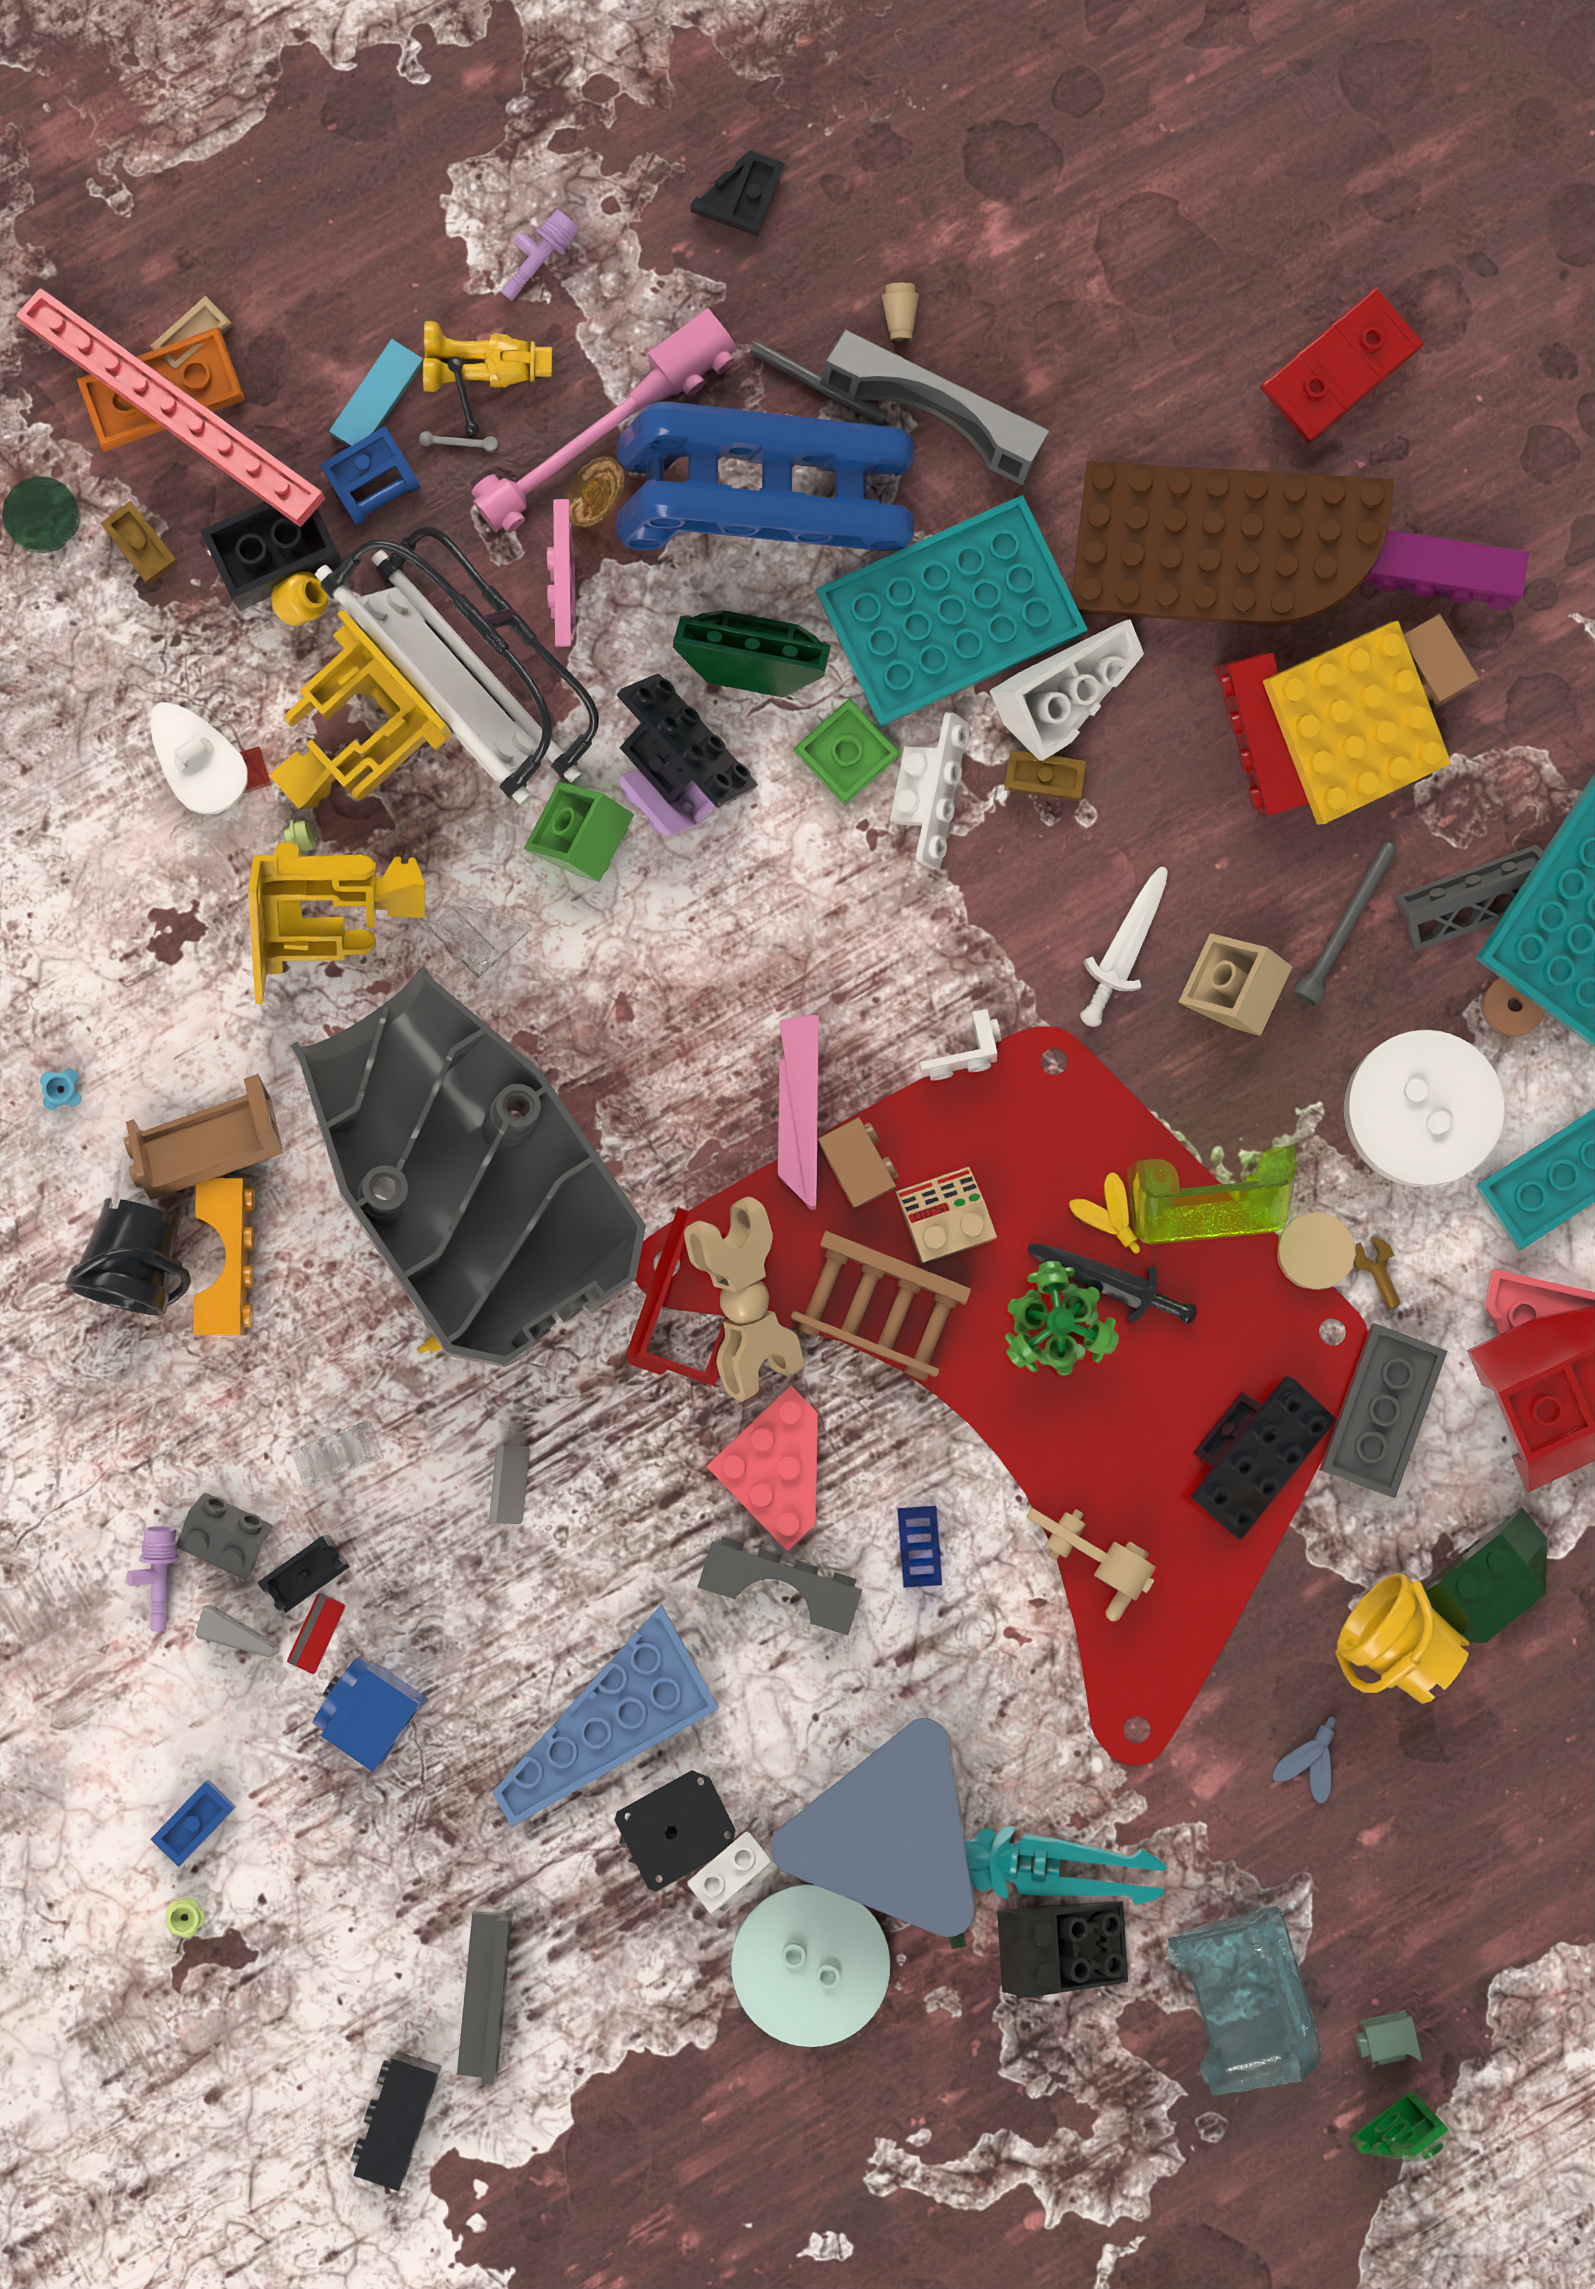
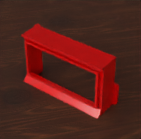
M678 1207L626 1352L627 1361L633 1366L659 1375L669 1370L715 1387L719 1376L716 1362L717 1355L725 1338L723 1323L705 1372L646 1352L685 1242L684 1232L686 1227L691 1225V1222L702 1221L712 1224L718 1228L719 1232L728 1235L731 1228V1221L725 1224ZM725 1316L723 1322L729 1318Z

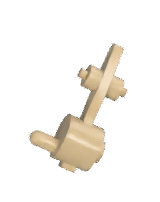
M1031 1508L1026 1517L1052 1533L1045 1545L1051 1549L1048 1557L1055 1561L1059 1555L1067 1558L1074 1546L1101 1563L1094 1576L1118 1590L1106 1610V1616L1109 1620H1119L1131 1599L1136 1601L1142 1591L1145 1593L1149 1592L1155 1582L1150 1577L1156 1567L1146 1561L1149 1555L1148 1552L1131 1542H1128L1126 1547L1113 1542L1108 1552L1105 1553L1079 1537L1086 1526L1085 1523L1080 1521L1084 1515L1080 1511L1075 1509L1072 1515L1065 1512L1059 1523H1056Z

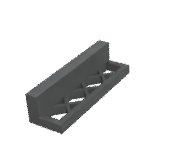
M1536 844L1394 896L1396 909L1407 923L1412 949L1417 952L1499 922L1542 856L1543 851ZM1504 893L1511 895L1503 907L1497 909L1489 907L1496 896ZM1468 906L1475 908L1467 920L1461 922L1453 920L1460 909ZM1432 919L1439 921L1431 933L1420 936L1418 924Z
M473 1911L457 2075L482 2077L481 2084L494 2085L499 2069L513 1914Z

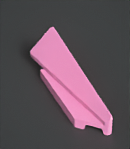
M809 1015L780 1020L785 1060L779 1061L778 1177L803 1200L810 1210H816L819 1015Z

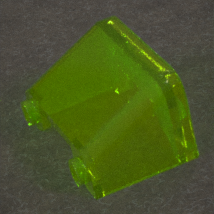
M1295 1145L1267 1149L1260 1155L1257 1161L1256 1172L1245 1176L1242 1183L1180 1189L1177 1171L1171 1163L1160 1159L1136 1161L1127 1169L1132 1223L1135 1235L1146 1244H1164L1264 1234L1281 1229L1286 1224L1290 1213L1297 1170Z

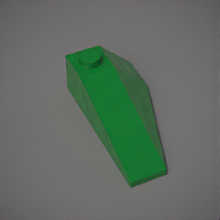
M1410 2090L1349 2137V2139L1360 2154L1417 2162L1421 2158L1426 2160L1435 2156L1443 2148L1442 2142L1449 2137V2130L1432 2110Z

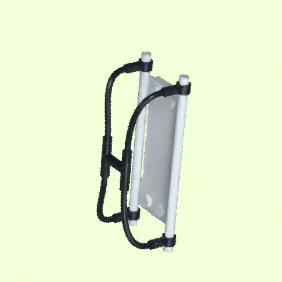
M430 526L421 527L408 538H404L400 544L387 540H371L363 543L353 552H349L335 571H332L327 565L318 569L315 575L321 581L320 587L330 598H336L344 607L343 610L443 720L453 735L493 780L501 783L499 788L510 800L514 798L521 806L532 797L526 789V782L541 766V760L545 757H548L552 762L551 768L560 778L565 777L571 784H574L581 778L583 774L576 767L578 765L577 761L592 745V739L596 735L599 726L598 710L593 699L582 684L537 640L538 636L499 594L494 586H489L460 548L443 531ZM426 536L439 540L451 552L471 580L482 592L481 596L495 612L483 616L464 594L460 595L437 570L413 552L416 548V543ZM373 550H380L371 560L377 566V573L386 583L391 582L395 587L356 598L347 588V580L361 563L360 558ZM383 550L390 551L393 553L388 557ZM406 560L413 563L429 576L452 599L453 606L483 640L489 644L492 650L498 656L502 655L530 692L538 708L542 728L404 575L402 565ZM426 622L448 645V647L457 655V657L465 664V666L473 673V675L482 683V685L490 692V694L498 701V703L506 710V712L515 720V722L512 721V719L503 711V709L495 702V700L487 693V691L478 683V681L470 674V672L462 665V663L454 656V654L445 646V644L429 628ZM508 625L527 647L531 646L570 685L586 706L589 714L588 729L585 734H581L565 753L551 739L552 724L550 713L539 688L524 666L509 650L510 645L499 635L496 628Z

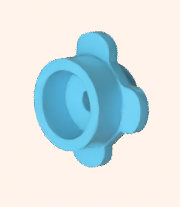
M67 1069L64 1073L46 1072L42 1075L40 1083L45 1096L43 1105L47 1109L55 1110L61 1105L76 1107L80 1104L82 1097L77 1092L76 1084L79 1080L78 1073L72 1069ZM63 1086L64 1092L59 1093L58 1087Z

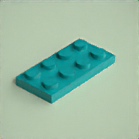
M1595 1108L1475 1185V1188L1518 1251L1524 1249L1595 1202Z

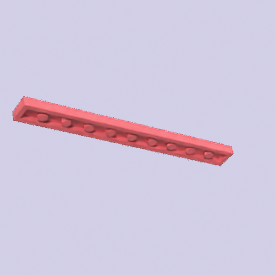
M41 288L15 315L23 326L299 527L305 523L325 500L322 491Z

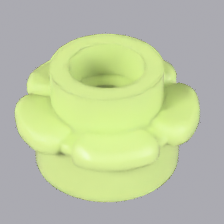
M295 819L290 820L289 829L284 830L286 842L295 843L299 848V854L305 856L306 851L316 848L311 826L306 819L296 822Z
M184 1898L182 1901L175 1900L168 1906L165 1922L172 1934L188 1938L195 1935L197 1929L203 1926L205 1915L204 1911L199 1909V1903L196 1900ZM182 1914L188 1915L187 1921L182 1920Z

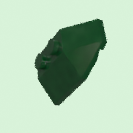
M726 610L701 613L693 617L690 615L680 616L673 640V648L707 683L782 698L823 678L831 649L830 644L825 641L821 642L814 634L798 624Z
M1520 1507L1423 1586L1431 1607L1469 1642L1487 1643L1546 1595L1547 1537L1523 1507Z

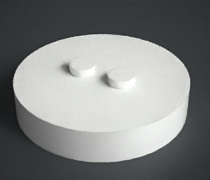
M1417 1030L1399 1034L1373 1049L1363 1058L1353 1072L1344 1100L1346 1129L1351 1143L1359 1156L1381 1176L1393 1182L1413 1187H1431L1446 1184L1472 1172L1489 1156L1495 1147L1502 1131L1505 1114L1504 1096L1500 1081L1485 1056L1465 1040L1449 1033L1433 1030Z

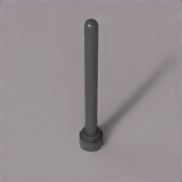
M1387 841L1382 844L1310 974L1306 973L1304 978H1299L1291 993L1303 1003L1319 1007L1326 994L1324 990L1326 983L1324 980L1396 853L1397 848L1393 842Z

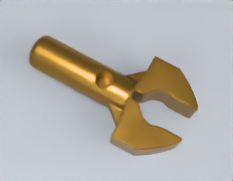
M1370 1238L1374 1248L1377 1250L1375 1264L1373 1260L1365 1256L1361 1242L1357 1243L1355 1246L1356 1256L1353 1263L1356 1272L1362 1269L1370 1272L1386 1308H1397L1401 1302L1386 1269L1388 1259L1395 1256L1391 1246L1380 1238Z

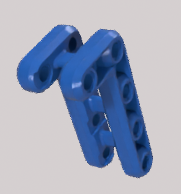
M676 402L652 403L640 412L617 440V462L626 472L647 473V482L618 511L616 515V536L626 547L637 550L662 548L676 534L682 532L875 551L900 550L905 548L914 537V516L906 506L881 504L879 500L865 499V475L867 473L894 474L895 476L905 474L915 461V442L906 431L894 427ZM688 457V480L684 483L664 481V472L678 458ZM722 457L748 460L749 463L762 464V488L758 491L732 488V485L719 484L718 459L720 460ZM795 465L821 468V471L835 472V496L833 498L807 496L803 492L792 491V468Z

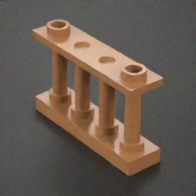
M825 1231L820 1248L827 1250L824 1257L828 1259L806 1314L803 1315L793 1311L791 1320L798 1322L795 1329L816 1338L819 1331L903 1364L906 1366L904 1373L920 1380L926 1381L928 1375L937 1377L940 1369L928 1365L950 1308L955 1309L957 1303L965 1305L971 1289ZM849 1259L862 1264L861 1272L864 1274L842 1329H838L821 1322L820 1318L842 1264L846 1265ZM884 1274L899 1279L897 1286L900 1289L878 1344L856 1336V1333L878 1279L882 1280ZM922 1288L935 1294L933 1301L936 1304L913 1359L892 1349L914 1293L919 1294Z

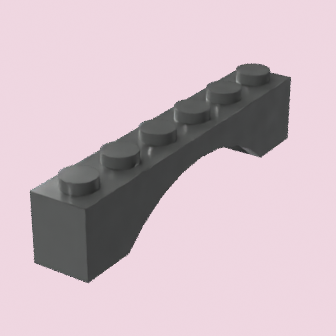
M847 330L844 331L825 363L820 382L821 386L853 402L865 400L893 401L914 406L934 414L964 435L980 453L990 470L1020 485L1024 484L1040 456L1049 430L1037 425L1035 422L1006 410L1002 406L992 403L970 392L968 389L960 387L936 375L934 372L926 370L898 354L891 353Z

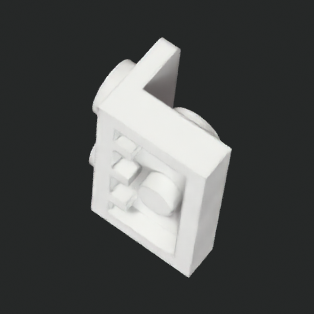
M745 1832L688 1881V1886L711 1915L721 1917L778 1867L774 1863L771 1853L763 1850L749 1832Z

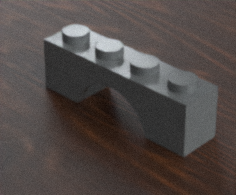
M722 1536L720 1543L711 1542L697 1588L736 1599L746 1587L757 1581L766 1579L780 1580L796 1588L803 1596L809 1609L810 1624L849 1635L862 1593V1588L855 1586L857 1579L834 1572L831 1579L817 1574L818 1566L799 1560L796 1561V1565L793 1567L780 1562L782 1555L759 1548L757 1555L743 1551V1542Z

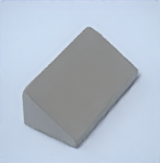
M496 1445L489 1514L490 1523L521 1524L523 1521L530 1449L527 1446Z

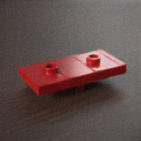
M1373 288L1281 369L1262 383L1259 388L1309 445L1424 346V343L1378 289Z

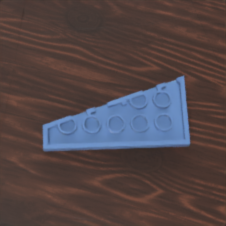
M662 1604L492 1792L511 1827L719 1709L717 1702Z

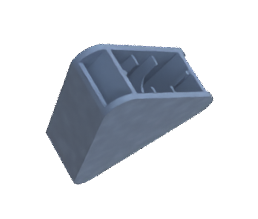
M918 1718L909 1723L776 1831L771 1841V1856L777 1867L787 1874L939 1936L953 1937L963 1933L976 1917L977 1903L948 1731L941 1724L929 1718Z

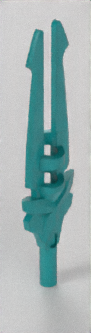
M1015 1826L1003 1827L997 1835L992 1828L980 1829L973 1839L966 1841L974 1887L986 1892L992 1886L995 1894L1005 1899L1009 1897L1006 1881L1015 1883L1021 1895L1127 1896L1133 1901L1134 1905L1155 1900L1165 1894L1162 1888L1059 1876L1061 1860L1165 1871L1167 1869L1165 1863L1142 1849H1138L1134 1855L1127 1856L1074 1842L1026 1833L1019 1843L1013 1844L1009 1842ZM1020 1856L1019 1870L1017 1871V1862ZM1034 1857V1867L1031 1873V1862ZM1048 1859L1047 1873H1046V1872H1045L1046 1860Z

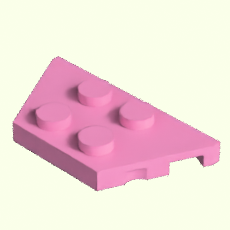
M553 499L554 547H547V567L554 585L547 586L548 608H551V618L555 619V647H571V640H573L576 631L575 552L572 523L570 522L569 499Z

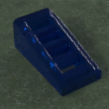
M936 1505L897 1508L902 1587L942 1585ZM929 1518V1526L907 1527L906 1519ZM930 1534V1541L908 1543L907 1535ZM931 1550L932 1557L909 1559V1551ZM932 1566L933 1573L910 1575V1567Z

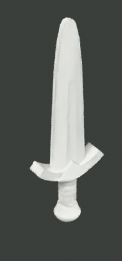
M1165 867L1158 868L1145 884L1101 964L1098 966L1093 956L1085 959L1083 962L1094 979L1100 982L1090 1002L1091 1004L1080 1014L1081 1020L1088 1026L1096 1027L1102 1023V1012L1113 989L1118 991H1135L1141 988L1140 980L1127 981L1164 891L1168 874Z

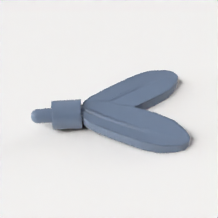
M1330 1717L1326 1725L1321 1724L1314 1738L1315 1740L1301 1745L1277 1763L1272 1773L1273 1780L1278 1782L1288 1781L1310 1766L1311 1793L1318 1803H1324L1327 1800L1331 1791V1764L1328 1746L1335 1734V1731L1332 1730L1336 1723L1334 1717Z

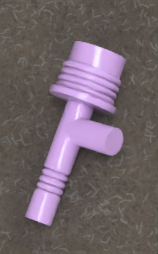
M556 209L552 216L544 221L542 227L535 229V232L542 238L539 244L524 233L518 234L514 240V245L529 257L501 290V293L510 301H513L522 290V287H524V284L527 283L526 281H529L553 250L564 256L566 248L573 241V237L579 231V227L561 211Z
M169 1526L144 1528V1540L142 1541L141 1550L143 1553L139 1556V1561L151 1564V1569L130 1570L126 1575L128 1586L151 1584V1631L155 1632L167 1630V1564L179 1561L176 1529Z

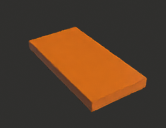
M219 327L136 357L211 412L246 400ZM204 342L176 370L163 357L170 355L176 362L192 346ZM91 374L77 379L98 441L104 452L166 430Z

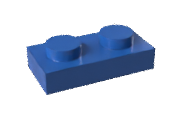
M208 1779L150 1840L179 1867L237 1806Z

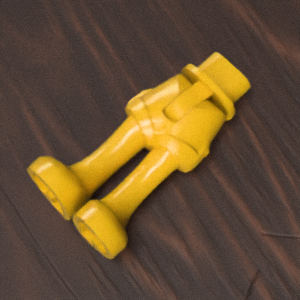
M425 321V358L423 361V387L425 392H435L446 383L456 382L454 372L448 368V364L440 361L452 357L484 359L485 363L464 364L461 370L463 380L490 381V386L494 388L507 387L510 384L528 380L535 382V377H552V347L535 346V341H531L530 347L529 342L511 338L507 334L497 333L492 334L490 340H453L444 336L437 322Z

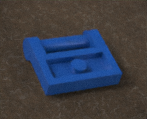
M385 426L320 464L322 471L356 526L366 521L365 516L405 492L410 491L413 493L421 488L417 478ZM394 468L398 470L401 475L399 479L358 503L354 501L351 496L353 492Z

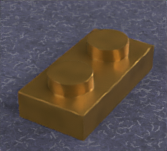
M132 501L126 503L100 523L148 586L179 564Z
M1010 750L1004 790L1080 802L1086 761L1049 756L1041 761L1032 753Z

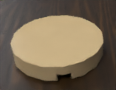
M1321 1212L1303 1214L1288 1223L1280 1233L1278 1240V1264L1285 1277L1299 1287L1312 1290L1328 1289L1343 1281L1353 1267L1356 1256L1354 1239L1347 1226L1335 1216Z

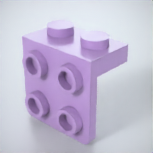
M638 769L624 773L618 779L619 784L623 787L625 797L631 803L640 807L648 817V823L657 833L666 837L698 827L717 808L695 783L677 802L670 805Z

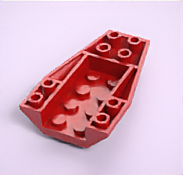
M1595 1306L1536 1317L1467 1350L1481 1385L1493 1390L1519 1453L1512 1455V1459L1527 1492H1531L1595 1461Z

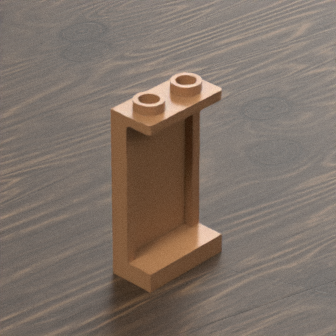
M259 1074L244 1078L247 1095L144 1131L139 1129L134 1119L126 1121L129 1136L124 1137L123 1140L129 1157L134 1160V1164L129 1166V1171L137 1188L142 1186L149 1199L152 1200L283 1154L284 1151L271 1097Z

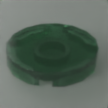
M42 476L25 479L13 487L4 501L2 511L5 530L12 539L29 552L43 554L57 551L64 547L66 542L70 540L71 536L74 537L79 529L81 516L78 501L67 486L54 478Z

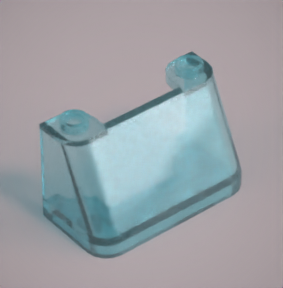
M1273 1906L1180 1931L1168 1938L1167 1952L1171 1964L1177 1966L1178 1970L1182 1973L1190 1972L1211 2048L1206 2052L1205 2059L1201 2061L1200 2068L1202 2078L1206 2084H1209L1212 2096L1301 2082L1319 2064L1321 2060L1319 2036L1287 1924L1279 1907Z

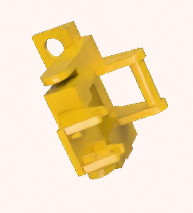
M343 609L337 615L344 625L333 634V637L344 650L299 690L303 698L286 713L284 721L289 726L295 725L314 708L328 721L357 693L365 695L367 698L372 697L391 719L363 745L360 746L354 740L332 761L311 739L306 743L310 751L303 757L296 751L270 773L271 779L299 810L316 808L322 798L326 799L330 795L331 785L335 779L340 782L349 794L351 793V796L356 801H360L378 787L425 741L436 751L453 736L443 720Z
M282 842L276 846L274 855H253L248 899L255 1004H263L267 974H283V961H345V955H366L371 953L376 947V938L372 932L364 929L345 930L344 917L303 918L301 900H333V907L366 906V929H374L376 910H387V916L425 918V880L422 877L416 859L410 857L407 864H402L401 857H394L383 877H376V862L370 857L361 854L299 857V848L295 843Z

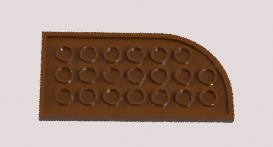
M1087 461L1071 596L1079 612L1088 614L1269 626L1293 624L1311 619L1331 610L1346 600L1361 586L1377 564L1388 535L1394 479Z

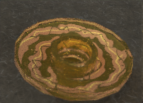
M605 456L592 459L581 467L571 480L565 499H569L570 521L574 525L581 527L595 525L604 519L616 506L623 491L625 477L622 466L615 459Z

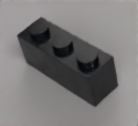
M399 2051L395 2053L391 2062L384 2060L376 2082L383 2085L379 2099H371L364 2118V2123L370 2124L366 2138H358L351 2157V2162L357 2163L353 2176L396 2191L400 2190L404 2183L442 2068L441 2065Z

